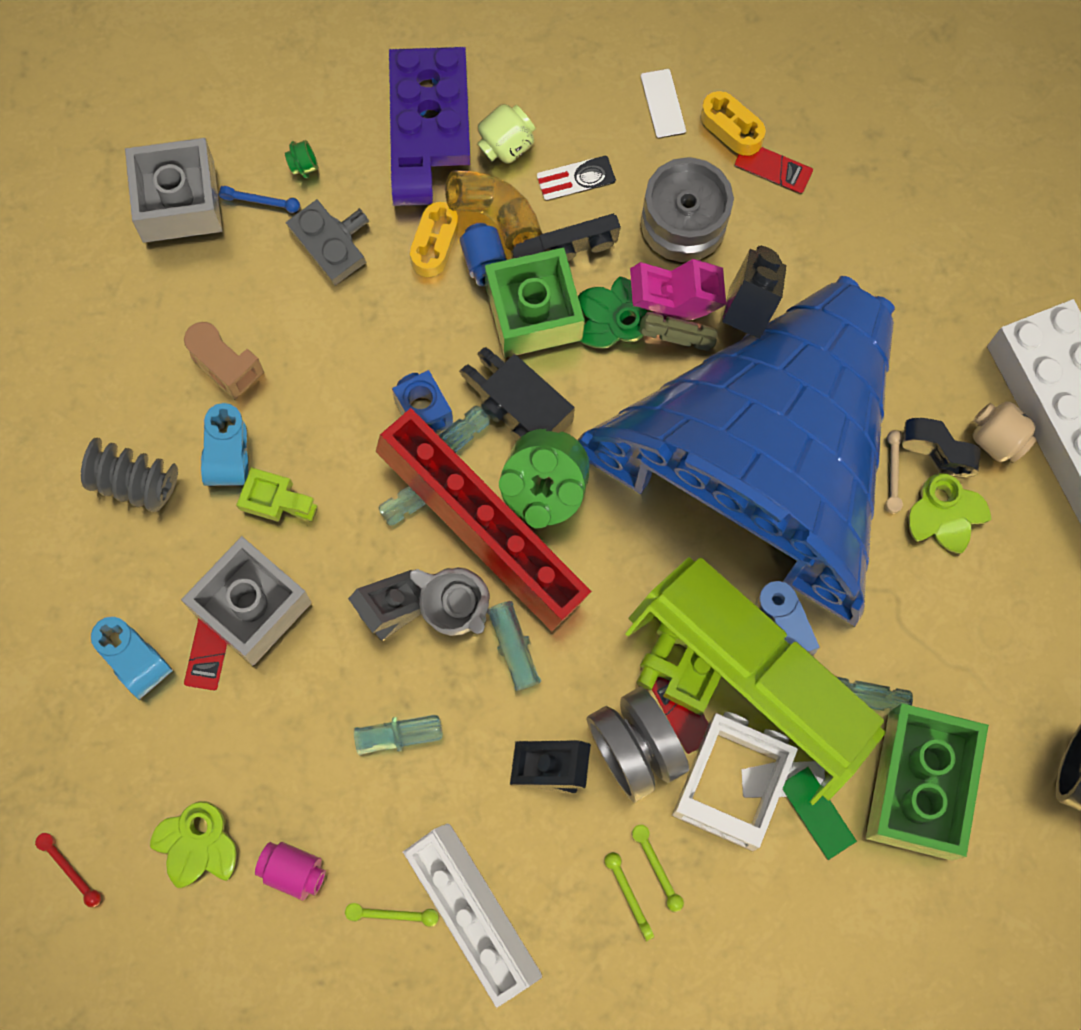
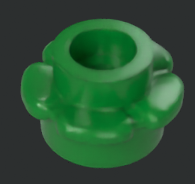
M307 140L299 143L292 141L289 144L290 151L285 152L287 164L294 175L300 173L304 178H309V173L318 170L315 154Z

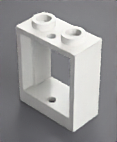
M724 712L722 716L716 713L707 727L672 816L746 849L755 851L761 846L798 748L789 745V738L781 733L765 729L764 733L747 727L749 721L739 715ZM718 735L776 760L752 824L692 799Z

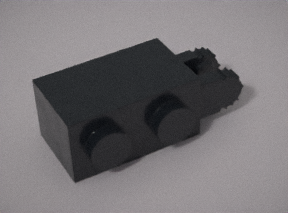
M758 245L756 250L749 249L729 288L723 323L756 338H761L783 297L787 265L782 263L777 252L762 245Z
M482 348L477 355L483 365L494 373L488 380L469 364L460 370L462 377L468 384L481 394V408L495 422L502 420L512 429L510 433L516 442L526 433L536 429H547L546 431L557 433L563 432L573 422L575 407L516 354L504 362L489 348Z

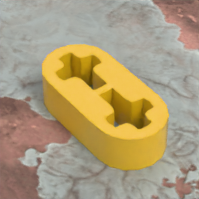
M716 91L706 96L701 112V120L705 127L739 155L748 156L757 153L762 147L766 132L763 122L727 92ZM723 108L726 110L725 114L722 112L716 115L712 113V109L719 111ZM749 132H751L754 134L753 138L750 136H747L744 139L740 137L741 133L746 135Z
M446 202L432 203L425 209L411 245L410 259L412 267L417 274L423 277H434L444 270L458 232L457 212L452 205ZM440 217H446L447 224H443L439 234H435L434 221H439ZM430 245H433L435 258H431L428 263H423L422 256H426Z

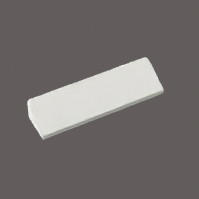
M450 824L433 829L403 851L496 1008L542 978L539 968Z

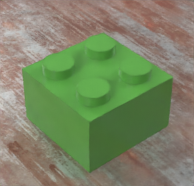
M564 248L485 265V287L504 358L511 357L514 354H524L583 339L585 320Z

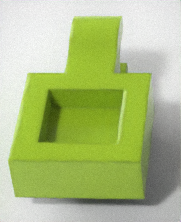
M252 467L236 504L240 511L279 522L283 511L298 518L312 521L318 507L316 504H313L314 499L312 497L290 492L293 486L290 478Z

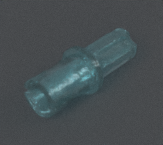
M438 715L399 721L398 717H393L392 722L354 727V740L358 755L393 748L401 752L403 751V746L438 741L443 737L442 723Z

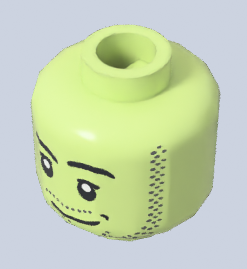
M501 104L478 124V132L482 139L477 145L491 161L498 157L502 162L510 164L533 145L534 136L532 132L536 130V127L518 105L511 108L509 105Z

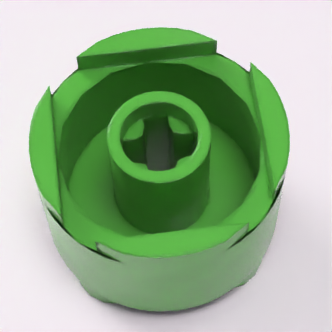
M536 429L523 435L512 447L501 472L499 489L505 504L520 519L526 521L528 525L534 528H543L547 525H554L567 520L578 510L584 498L589 480V458L581 443L570 434L562 431L557 433L546 431L547 429Z

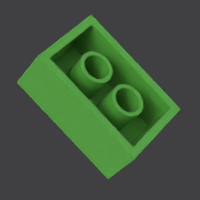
M903 703L889 711L886 725L887 733L884 736L865 839L951 861L967 857L989 725Z

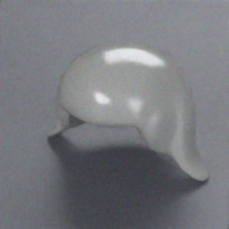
M459 567L453 569L446 568L436 574H429L419 569L410 572V579L421 589L419 597L420 612L424 620L436 631L449 636L463 635L470 631L480 634L484 631L490 592L480 576L466 568Z

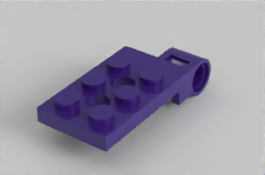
M466 47L389 49L391 187L393 206L431 205L433 203L431 166L471 165ZM432 78L438 82L433 87H423L419 84L424 80H432ZM426 110H434L439 113L434 118H424L420 115Z

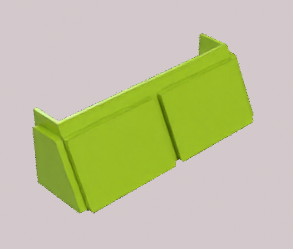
M688 557L647 595L628 618L633 625L625 633L626 636H630L652 621L654 617H657L829 773L811 799L810 803L812 805L822 796L829 801L856 773L887 733L880 727L884 723V719L799 643L793 642L790 645L785 640L787 633L703 558L693 561Z

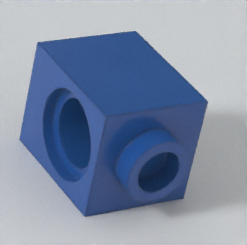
M429 370L421 374H408L398 381L397 386L392 388L394 401L401 415L412 408L436 434L453 426L452 410ZM417 398H427L431 401V404L424 409H416L411 406V403Z

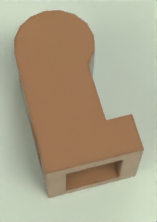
M199 322L190 326L185 332L184 343L193 361L234 400L264 373L259 358L248 349L238 356L223 342L219 331L214 325L208 322Z

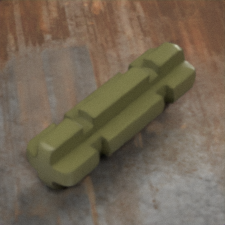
M647 312L640 321V333L644 336L656 338L659 335L661 340L689 347L693 343L695 348L705 351L715 347L717 342V330L713 327L701 325L698 328L696 323L669 316L664 320L663 315L653 312Z

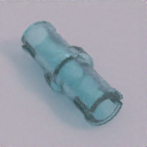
M507 601L489 608L487 613L491 618L500 643L497 647L499 656L505 657L515 685V691H520L542 681L538 676L528 648L531 645L529 636L523 635L513 607V601Z

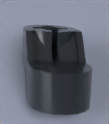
M911 418L905 421L902 446L905 449L928 455L939 473L956 477H972L978 474L981 449L978 446L954 440L943 421L928 418Z

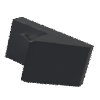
M580 740L515 741L510 785L565 793H576L578 788H586L591 744Z

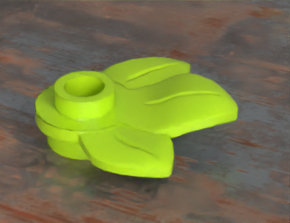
M939 473L928 478L923 484L921 490L922 499L910 509L909 529L912 537L917 542L934 535L938 543L945 549L961 554L969 544L971 524L989 522L991 520V513L987 502L979 493L963 489L959 480L954 476ZM935 490L945 491L948 500H939L935 495Z
M198 801L189 805L182 812L181 816L166 818L160 822L152 834L150 848L157 852L168 853L166 861L167 874L177 888L190 885L205 870L222 880H228L234 871L237 855L236 845L230 836L223 831L225 825L224 816L213 803ZM196 817L205 819L207 822L206 832L196 830L194 827Z

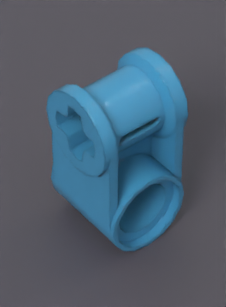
M227 403L216 404L208 410L204 419V449L201 456L203 485H244L249 473L246 424L236 407ZM231 421L233 425L228 426L227 432L221 433L219 429L224 428L225 422Z
M106 617L98 621L93 627L91 643L112 667L118 679L138 700L173 671L158 652L122 619ZM114 632L119 634V639L122 641L117 647L112 645V641L109 638Z

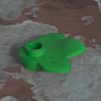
M619 276L614 281L611 290L604 287H591L580 292L578 295L581 309L589 319L584 325L581 343L594 348H608L619 340L635 342L644 336L640 333V321L642 316H645L647 310L633 306L630 279ZM630 316L636 317L632 324H622L625 318Z

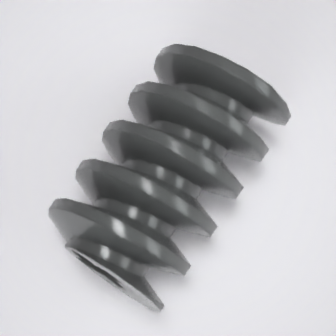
M97 437L91 440L85 451L81 466V483L86 490L95 491L98 489L101 495H113L116 500L121 502L129 499V502L135 507H142L145 504V508L150 512H157L163 508L177 483L178 467L175 463L164 473L163 459L157 458L150 468L148 467L149 457L146 453H141L136 461L132 462L133 451L131 448H125L120 456L117 457L118 446L116 443H109L104 452H102L101 438Z

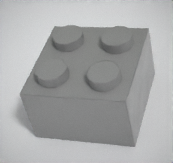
M206 138L125 148L132 221L143 243L222 232L215 165Z
M243 536L181 599L195 616L252 666L259 661L311 604L306 591Z

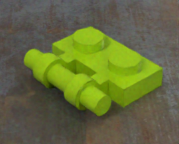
M661 622L657 630L659 637L651 653L645 654L640 664L642 671L636 683L645 689L652 690L657 678L662 677L670 681L663 697L702 716L721 675ZM674 644L687 648L678 666L666 661Z

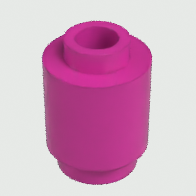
M269 842L259 856L255 867V875L263 878V884L303 901L309 894L314 896L317 894L324 881L326 870L321 868L322 859L284 842H280L278 845Z

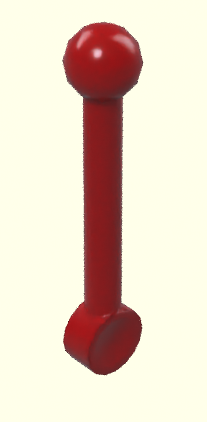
M48 833L38 835L35 841L36 847L50 854L84 895V904L90 908L99 905L101 902L100 893L97 890H91L55 847L54 836Z

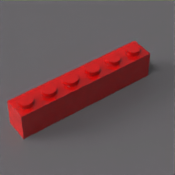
M412 408L380 434L375 452L551 632L592 592Z

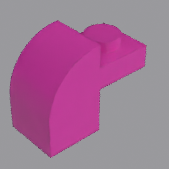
M691 259L672 271L642 262L630 268L633 306L661 314L664 320H666L667 316L685 321L706 316L726 305L723 267Z

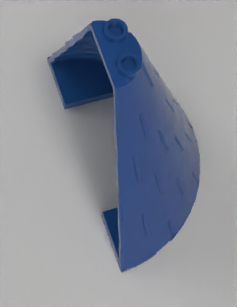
M840 276L835 283L826 285L786 310V313L771 320L760 339L747 334L738 342L710 356L702 364L665 383L659 390L626 407L616 416L584 432L578 438V441L584 447L590 464L637 493L642 494L650 482L653 472L797 560L783 582L855 627L863 615L865 607L866 571L869 564L871 521L874 516L876 472L879 467L881 423L884 419L886 373L889 371L894 324L892 313L895 307L888 299L881 296L874 297L862 290L859 284L852 278Z

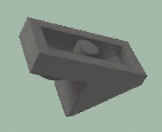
M412 570L357 588L348 598L359 613L360 618L366 623L372 633H376L380 640L386 639L421 615L419 606L421 589L410 579V572Z

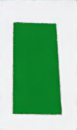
M808 766L786 780L782 790L826 858L830 860L856 843L857 840L831 800L828 801L822 796L814 805L810 803L820 783Z

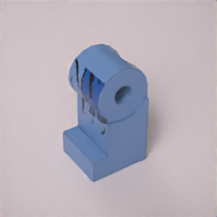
M781 581L770 582L765 585L755 605L787 633L785 640L790 645L793 642H797L814 656L820 647L794 589Z

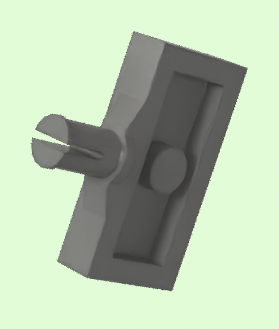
M316 199L286 222L290 231L334 286L367 263L362 253L354 245L351 237L354 232L366 223H369V219L360 208L340 222L337 218L331 216L319 200Z

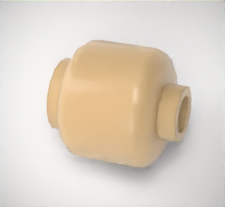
M1005 401L997 407L989 403L973 419L978 425L974 430L973 440L998 462H1004L1009 459L1013 463L1030 450L1037 440L1033 436L1036 429L1035 423L1012 402Z

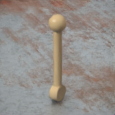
M892 430L887 435V440L891 445L890 498L885 502V509L891 514H896L903 507V502L898 497L899 445L903 441V434L898 430Z

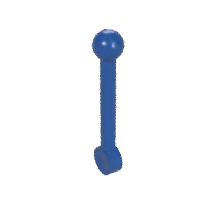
M221 186L219 191V197L228 201L239 199L286 208L290 213H296L300 209V202L296 198H289L287 200L235 191V189L229 186Z

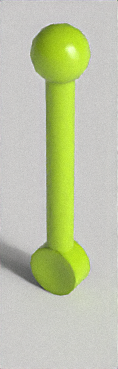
M637 825L632 831V838L635 842L641 843L668 897L667 907L673 912H678L683 908L684 900L680 895L675 894L648 840L650 835L649 829L645 825Z
M616 852L608 853L605 856L604 863L607 868L613 870L639 925L640 931L647 942L654 938V934L622 871L621 856Z
M351 903L345 909L346 918L354 922L364 917L419 921L425 926L432 927L436 925L439 919L437 911L431 908L423 912L368 909L362 908L360 904Z

